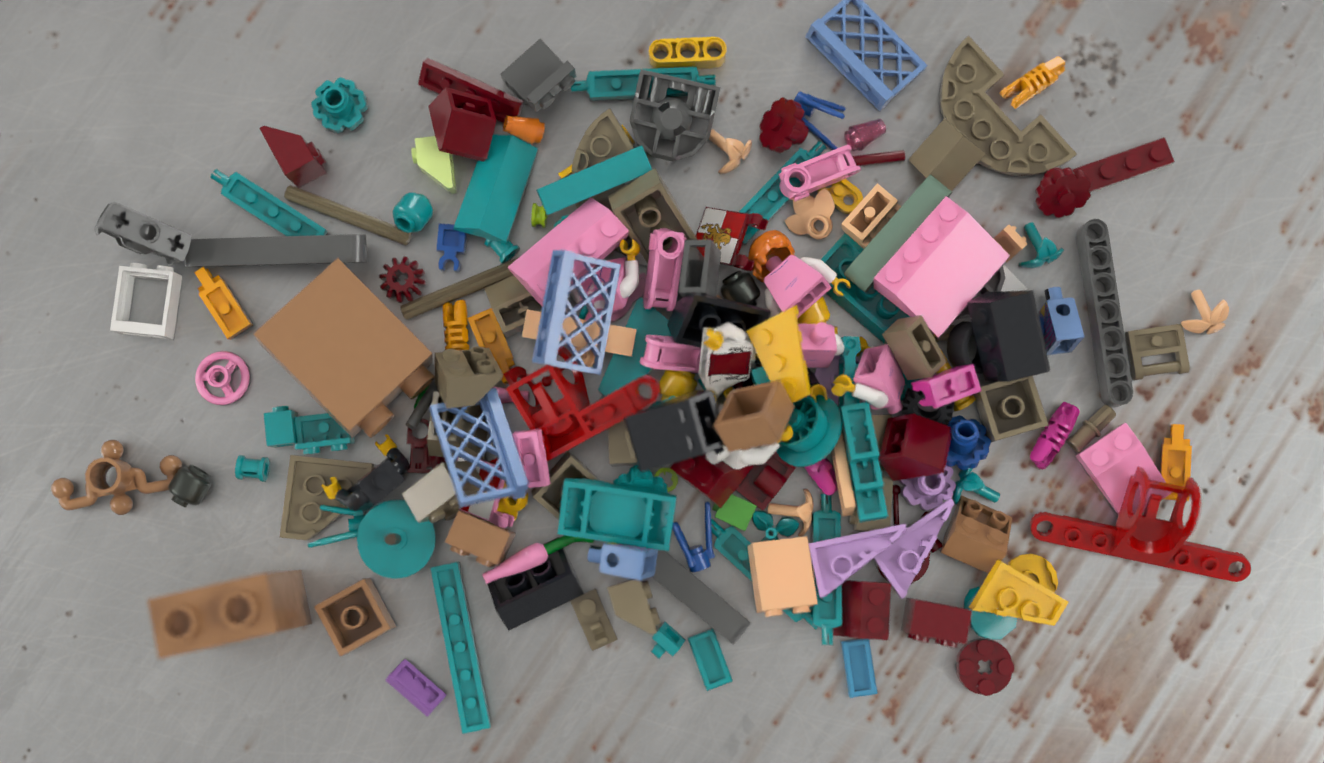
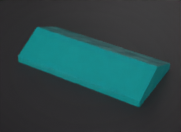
M493 135L487 159L484 162L477 160L454 225V230L507 244L538 153V148L513 135Z

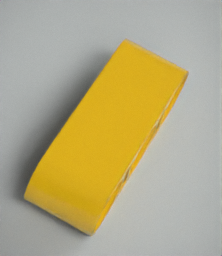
M719 37L658 39L649 46V62L652 68L696 67L697 69H715L722 66L725 62L727 47L726 43ZM710 49H717L721 52V55L712 57L707 52ZM684 50H691L694 53V56H692L691 58H684L681 55V52ZM658 51H664L668 56L664 59H657L654 54Z

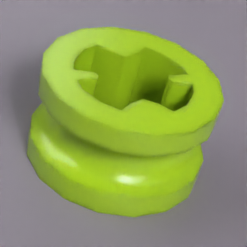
M533 203L532 227L541 225L542 228H546L547 214L543 205L538 206L537 203Z
M661 468L655 473L654 477L659 476L661 473H664V475H666V472L670 473L673 485L670 487L667 485V492L673 491L678 484L677 474L670 468Z

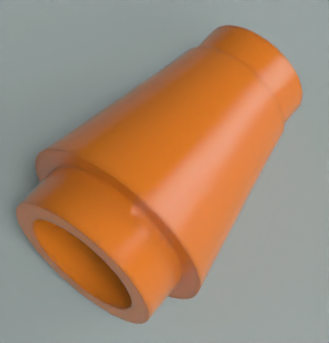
M507 115L503 124V131L531 145L541 142L545 129V123L539 122V118Z

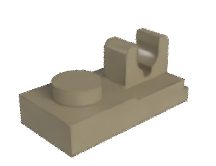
M596 589L570 601L592 651L618 640Z

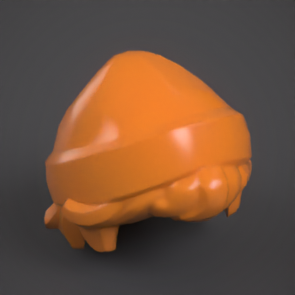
M770 230L757 237L750 245L748 259L754 261L752 274L763 283L765 277L770 274V271L766 268V263L770 258L778 256L784 261L790 255L795 256V250L785 234L778 230Z

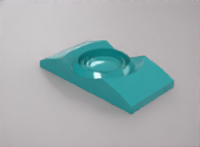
M565 479L557 534L669 551L677 496L647 487L619 486L601 480Z

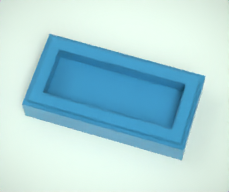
M869 639L840 641L849 698L878 694Z

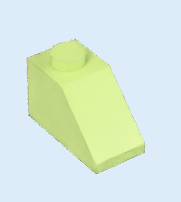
M435 136L415 138L416 147L411 148L413 163L418 164L423 173L448 192L456 194L453 155L438 150Z

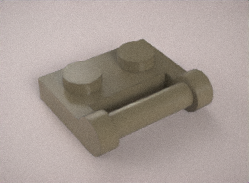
M1181 324L1125 332L1132 380H1141L1144 376L1178 372L1179 374L1189 372L1190 365L1183 326ZM1171 353L1176 355V361L1142 365L1141 358Z

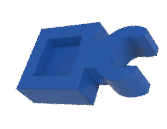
M439 223L436 250L444 252L438 263L441 271H445V264L448 261H453L454 271L459 272L461 265L457 254H465L467 233L454 230V224Z

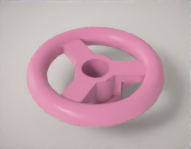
M227 351L215 352L205 357L199 364L195 375V383L200 395L206 401L216 405H228L239 400L245 394L250 381L249 370L244 360L238 355ZM220 359L229 360L225 367L215 365L205 372L207 367L214 361ZM238 366L241 372V383L238 389L233 392L230 385L231 374ZM223 373L224 379L223 381L219 382L218 376L219 374ZM204 381H207L213 387L221 388L225 397L212 395L206 389Z

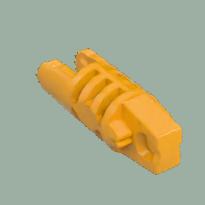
M1057 56L1046 63L1043 62L1022 77L1000 91V95L1008 99L1020 91L1019 95L1011 101V106L1017 109L1055 83L1059 75L1065 71V61L1060 56Z
M457 300L454 305L450 302L443 303V327L446 328L444 331V343L447 344L445 350H469L470 346L467 344L469 342V331L466 328L468 326L465 300Z

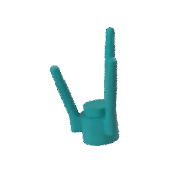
M321 505L320 510L352 515L354 518L348 519L349 532L318 539L308 543V547L313 548L357 538L359 526L365 517L361 509L353 511L348 508Z

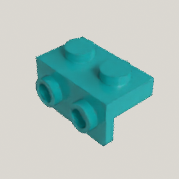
M328 413L295 417L297 444H294L295 450H303V455L320 453L321 447L331 446V451L348 450L347 444H355V439Z

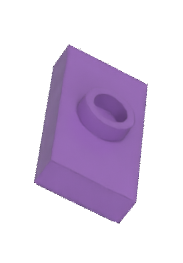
M406 659L385 680L427 717L446 697V694Z

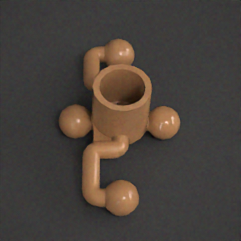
M108 440L101 447V454L104 458L94 460L85 472L86 496L70 499L74 492V485L67 478L55 480L51 485V492L58 498L60 506L65 510L88 507L93 505L98 497L114 495L110 501V508L115 514L124 515L130 512L133 507L131 497L125 492L138 489L141 493L150 494L169 490L168 485L178 469L182 467V462L174 455L164 457L160 462V470L167 476V479L147 483L146 475L141 469L132 468L127 462L120 460L124 451L122 444L117 440ZM111 467H115L117 479L115 484L110 487L106 481V474Z

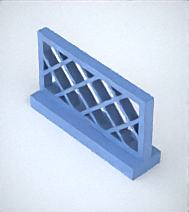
M842 0L821 19L818 18L812 23L805 36L878 111H881L893 97L928 66L863 0ZM850 2L859 9V16L846 15V6ZM829 20L841 21V32L831 31L825 24ZM846 21L859 22V33L846 32ZM864 23H873L878 28V34L864 33ZM846 38L859 39L860 50H850L846 46ZM864 40L878 41V52L864 51ZM883 41L892 42L896 46V53L883 52ZM864 57L878 58V69H869L865 65ZM883 58L896 59L897 71L883 70ZM901 60H910L917 68L913 72L902 71ZM883 76L897 77V86L892 91L883 83Z
M553 250L533 363L601 375L621 264L575 254V252L568 250ZM575 260L582 262L588 271L579 279L573 273ZM606 267L611 269L608 282L602 285L596 272ZM591 276L598 289L587 296L581 283ZM576 288L583 300L572 307L568 301V293ZM601 293L605 300V305L597 313L591 300ZM586 304L593 317L582 324L575 312ZM571 316L578 328L567 335L562 328L563 321ZM596 321L600 328V333L592 341L585 328ZM581 332L587 345L577 352L570 340ZM566 344L573 356L565 362L556 361L558 348ZM589 349L595 355L593 368L586 367L580 357ZM576 360V362L578 363V365H576V364H571V363Z
M492 388L475 404L480 405L482 414L478 419L465 412L470 406L446 408L444 403L430 405L429 410L460 507L513 496L514 499L525 497L529 484L496 388ZM449 411L457 416L449 424L441 420L438 413ZM460 418L474 424L469 433L455 427ZM478 427L489 432L490 437L486 443L473 437ZM450 433L464 439L459 449L448 444L447 438ZM468 442L482 448L476 458L463 451ZM486 451L497 456L498 462L494 467L481 461ZM458 457L472 463L467 473L455 468L454 463ZM476 466L490 473L485 482L470 476ZM495 475L505 481L507 488L497 490L488 484ZM466 481L480 488L476 495L464 496L462 488Z

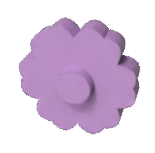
M945 466V471L941 474L898 480L904 485L901 490V496L906 499L909 505L919 504L922 510L935 509L943 503L942 500H948L953 496V491L956 488L955 482L950 479L953 475V469Z

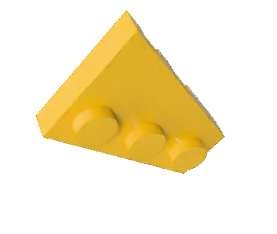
M793 306L746 331L770 382L780 380L792 403L811 395L806 360L803 359L801 342H803L802 332L799 331L798 306Z
M997 559L969 608L973 611H984L1000 616L1016 617L1026 621L1055 626L1069 602Z

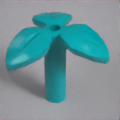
M1033 222L1024 226L1037 252V256L1034 260L1019 263L1020 267L1040 268L1046 261L1048 264L1052 263L1063 253L1064 249L1061 247L1057 251L1056 245L1047 237L1042 240Z
M973 468L959 472L958 476L961 479L955 482L956 488L952 496L955 505L958 504L963 490L973 491L994 503L999 500L1000 493L985 486L980 476L971 472Z
M755 511L752 515L755 527L758 530L766 531V536L761 542L779 540L778 534L789 537L798 530L800 525L794 518L783 517L775 526L772 515L765 511Z

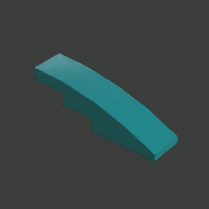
M641 145L541 187L536 191L546 214L549 215L640 177L651 171L652 168Z
M869 403L841 406L844 438L859 523L887 519L888 512L883 493L884 484L878 459L880 455Z

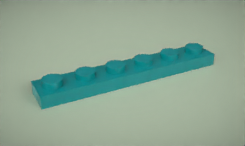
M455 562L431 567L462 734L491 728L460 564Z

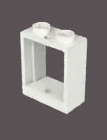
M130 263V267L119 266L110 331L122 335L174 340L183 276L174 272V268L169 266L157 265V269H147V265L141 263ZM135 278L168 281L162 325L129 322Z

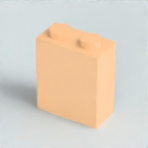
M807 537L754 542L747 546L757 613L765 612L766 617L783 615L782 610L793 609V614L810 612L809 607L818 604Z

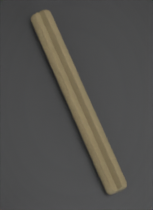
M289 185L285 191L284 197L291 202L400 244L408 245L412 233H406L396 225Z
M518 258L401 305L400 309L403 317L411 319L440 307L443 303L452 302L513 276L508 266Z

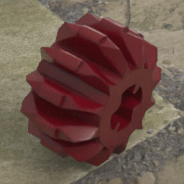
M404 256L400 264L396 258H392V267L387 264L383 266L387 274H379V278L386 281L380 285V289L387 291L386 297L389 299L396 296L398 303L403 302L404 296L411 302L413 301V292L419 296L422 294L417 287L426 285V281L420 279L425 274V271L417 269L419 263L416 260L409 264L408 257ZM401 275L408 278L405 279L406 283L404 285L397 282V280L400 281L399 276Z

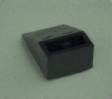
M694 390L624 417L640 472L703 455L725 446L714 427L719 411L713 390Z

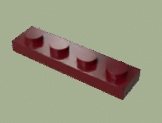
M428 57L422 63L418 85L438 94L448 87L491 99L495 118L504 123L507 115L520 117L524 104L523 100Z
M1164 137L1072 170L1073 172L1077 170L1084 172L1092 184L1089 189L1091 193L1166 167L1175 161Z

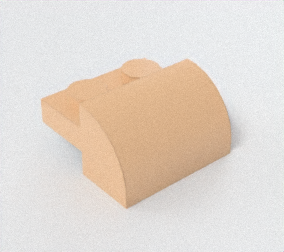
M877 183L842 222L841 227L844 233L865 249L901 206L897 204L898 200Z

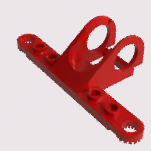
M564 346L558 348L557 355L561 356L565 361L573 356ZM576 360L571 363V364H576V365H578V363L576 362ZM545 365L529 375L526 373V369L520 366H515L503 373L510 385L505 389L529 429H541L547 461L624 420L625 416L636 413L654 403L661 393L658 381L651 376H641L590 405L584 376L581 371L572 370L575 380L574 384L564 377L559 367ZM549 371L564 397L553 402L543 383L540 381L535 384L532 379ZM525 383L529 385L535 397V407L531 406L523 398L518 387ZM646 383V385L648 384L651 387L652 395L650 398H645L640 394V384ZM496 457L489 462L496 464L498 459Z
M1137 467L1135 476L1130 477L1115 526L1047 512L1036 513L1030 521V530L1033 536L1044 542L1232 582L1243 581L1251 572L1250 562L1241 553L1186 541L1196 527L1201 507L1200 488L1195 480L1187 477L1185 487L1150 480L1142 467ZM1140 485V499L1137 510L1133 514L1134 496ZM1150 488L1178 493L1169 521L1156 518L1162 495L1153 493L1149 497L1144 514L1141 515L1146 500V493ZM1191 495L1190 515L1186 525L1183 526L1185 503ZM1042 521H1049L1052 523V528L1048 532L1045 531L1043 533L1037 530V525ZM1233 562H1242L1243 568L1238 573H1230L1228 571L1230 564Z

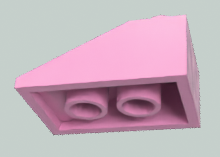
M1127 423L1121 424L1075 455L1118 515L1130 477L1135 476L1137 467H1142L1150 480L1166 483L1144 446ZM1140 485L1134 496L1133 514L1137 510L1140 499ZM1150 488L1146 493L1143 512L1152 493L1162 495L1163 499L1172 492Z

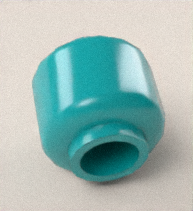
M412 192L405 194L392 211L394 223L400 230L406 233L421 231L433 215V208L429 199L423 194Z

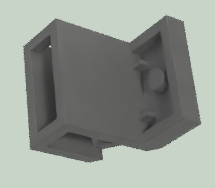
M541 39L535 42L500 74L503 83L519 99L524 101L525 106L529 105L535 112H538L541 108H548L554 102V96L561 90H568L574 84L576 78L575 68L567 60L563 63Z
M685 240L677 301L692 292L717 296L721 251L712 240ZM696 247H705L704 256Z

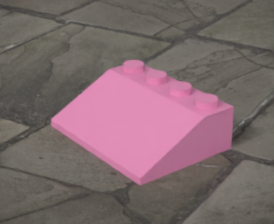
M946 196L874 277L873 288L908 316L922 315L931 333L936 338H939L966 308L967 303L972 301L1007 261L1010 255L967 211Z

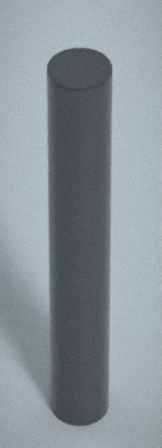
M435 378L406 422V426L412 430L416 429L431 405L433 391L439 392L435 384Z

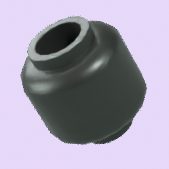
M738 270L722 280L723 285L720 292L724 299L752 306L757 305L755 300L758 299L761 292L750 273H742Z
M191 464L189 467L179 468L168 485L170 493L174 495L172 501L183 507H187L188 504H200L211 487V482L208 479L210 475Z

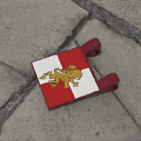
M706 207L696 238L698 240H712L721 251L720 264L752 271L754 261L749 260L746 255L739 254L748 226L765 230L768 220L763 219V216L758 213L747 214ZM696 247L704 256L705 247Z

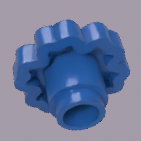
M961 415L952 417L947 425L952 429V437L946 466L952 467L957 464L961 470L976 468L979 461L986 459L989 453L991 440L985 436L986 428L976 419L966 420Z

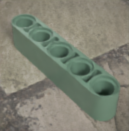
M929 175L852 262L844 276L866 293L874 285V277L940 202L946 196L950 197L952 191L932 175Z

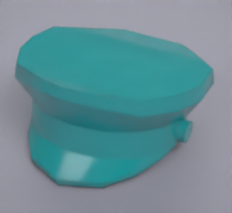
M981 586L969 590L964 598V609L971 610L969 606ZM972 610L970 627L977 636L1001 640L1016 628L1018 618Z

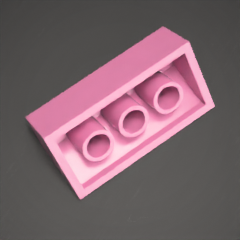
M589 198L508 266V269L535 300L543 306L553 250H568L575 252V254L603 260L620 245L622 240H627L629 230L611 210L593 198ZM575 260L573 273L579 279L588 271L582 262Z

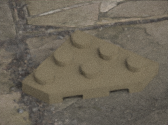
M290 455L279 537L311 540L342 515L340 513L320 510L321 505L347 508L337 501L336 498L329 499L321 485H331L330 478L336 477L342 489L347 490L374 468V464Z

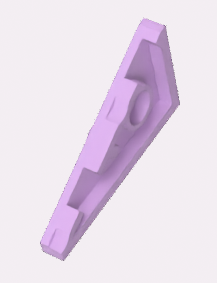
M951 498L907 527V532L873 558L901 599L906 596L907 590L915 575L918 574L922 562L928 556L941 527L951 513L954 505Z
M906 524L810 543L809 549L820 598L826 597L907 532Z

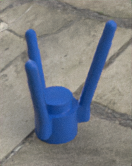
M799 91L794 101L800 103L804 110L801 120L830 149H837L805 117L811 118L815 109L843 119L845 115L836 110L843 112L845 107Z
M707 501L705 502L706 549H703L702 545L689 547L678 522H674L672 527L674 535L685 555L690 572H698L711 566L709 559L715 557L712 549L710 502Z

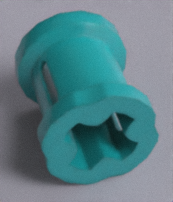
M486 239L484 242L486 247H491L500 257L499 261L502 264L510 261L520 250L519 246L513 245L509 239L507 244Z
M239 455L236 460L235 477L240 480L244 477L259 478L260 481L266 482L270 469L269 458L262 457L261 460L249 459L244 455Z

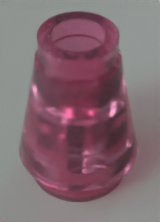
M880 118L850 126L844 133L846 144L851 145L852 151H862L882 134L886 133V126Z

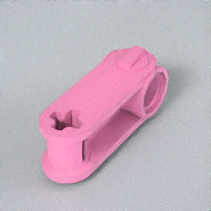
M845 145L796 165L794 163L782 168L779 177L781 179L780 190L783 195L789 198V200L794 199L796 202L809 197V193L860 172L861 168L856 166L850 152L852 150L851 145ZM795 177L799 179L801 187L792 186L789 178Z
M660 228L650 233L648 247L650 251L643 295L645 309L657 307L666 308L667 311L673 312L675 308L684 244L687 239L682 232ZM667 237H671L672 246L664 250L662 247L663 241Z
M646 335L645 341L647 345L644 357L640 358L641 365L661 370L699 372L701 348L674 342L672 336Z

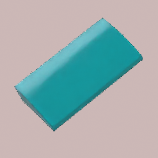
M844 233L821 260L837 273L836 277L838 279L848 280L850 282V289L845 284L839 283L837 289L844 296H837L833 291V285L830 283L829 285L832 288L826 294L880 341L887 344L882 334L897 319L910 316L873 288L874 285L865 293L844 276L848 267L864 250Z

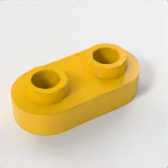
M847 179L832 184L831 188H825L832 195L835 208L844 214H850L863 200L862 192ZM850 197L853 200V204H845L844 198Z

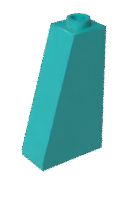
M641 297L636 301L625 326L637 329L632 357L613 354L598 388L599 393L602 395L599 399L641 376H649L654 370L640 364V358L644 357L647 345L645 341L646 335L672 336L667 325L669 320L653 307L645 309Z

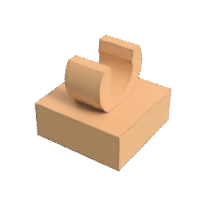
M1010 225L1006 226L993 238L1010 255L1006 263L1027 245L1026 237H1021L1015 231L1017 228Z

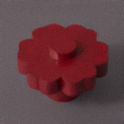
M784 97L773 102L771 110L764 113L759 126L762 130L759 136L762 147L770 151L782 153L789 150L791 145H799L805 141L808 135V127L801 120L804 110L800 103Z
M1070 167L1064 169L1052 168L1045 173L1043 180L1036 188L1038 197L1035 202L1045 216L1052 214L1056 218L1069 216L1074 213L1075 208H1081L1086 204L1087 200L1091 197L1089 189L1092 184L1082 170L1073 172Z

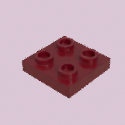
M775 451L766 463L754 465L735 491L756 505L761 511H764L796 467L784 462Z

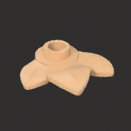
M823 188L815 198L810 195L796 202L793 199L795 214L785 220L787 227L798 235L809 234L814 239L826 238L833 228V222L830 217L835 209V203L830 192ZM818 220L824 223V228L821 231L815 227V223Z

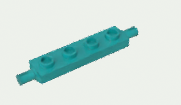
M696 67L642 69L716 86L715 74L699 75ZM641 69L589 71L587 80L575 81L571 86V92L587 91L591 101L634 99ZM654 78L651 79L647 98H650ZM667 88L665 97L688 96L689 92Z
M817 141L809 151L800 148L739 212L747 214L758 213L763 216V219L769 221L789 200L780 190L781 179L779 174L782 172L781 169L819 156L827 149L826 146L822 145L821 141ZM795 177L789 178L792 186L801 187L799 179ZM748 226L742 244L746 245L760 230Z
M215 169L213 172L220 176L221 179L211 174L210 178L223 186L221 195L283 235L314 236L327 234L328 231L239 173L235 172L228 177L218 169Z
M820 494L821 510L812 513V543L841 537V513L832 510V494L830 496ZM812 563L818 603L812 606V625L822 628L821 645H833V628L842 625V584L826 597L820 598Z
M712 518L711 524L717 529L715 530L711 526L712 534L717 537L714 547L752 582L747 548L751 542L733 526L724 530ZM809 607L810 612L793 614V609L782 610L794 622L804 618L815 630L818 628L812 625V607Z

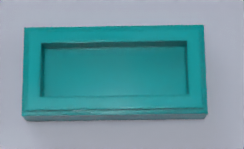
M713 628L687 638L707 691L733 682Z

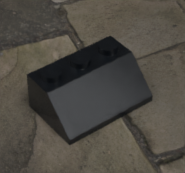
M1033 290L986 292L967 303L985 381L1009 382L1050 371Z
M692 292L677 301L667 325L674 342L701 348L703 328H717L725 323H731L747 333L746 331L768 320L771 312L769 309Z
M564 548L549 554L547 560L537 567L494 580L487 584L495 610L508 631L584 595L578 577Z

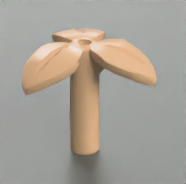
M712 129L709 140L728 154L730 158L729 162L718 173L725 174L737 168L740 164V159L745 160L748 156L752 140H748L744 146L741 141L733 138L725 139Z
M1193 291L1191 296L1202 320L1182 321L1181 325L1186 330L1198 334L1207 330L1206 334H1213L1226 326L1223 321L1227 319L1229 314V306L1226 300L1223 299L1211 311L1202 291Z
M803 489L806 503L800 506L769 503L768 514L799 517L803 521L802 529L798 534L800 537L807 533L812 523L814 504L808 489Z

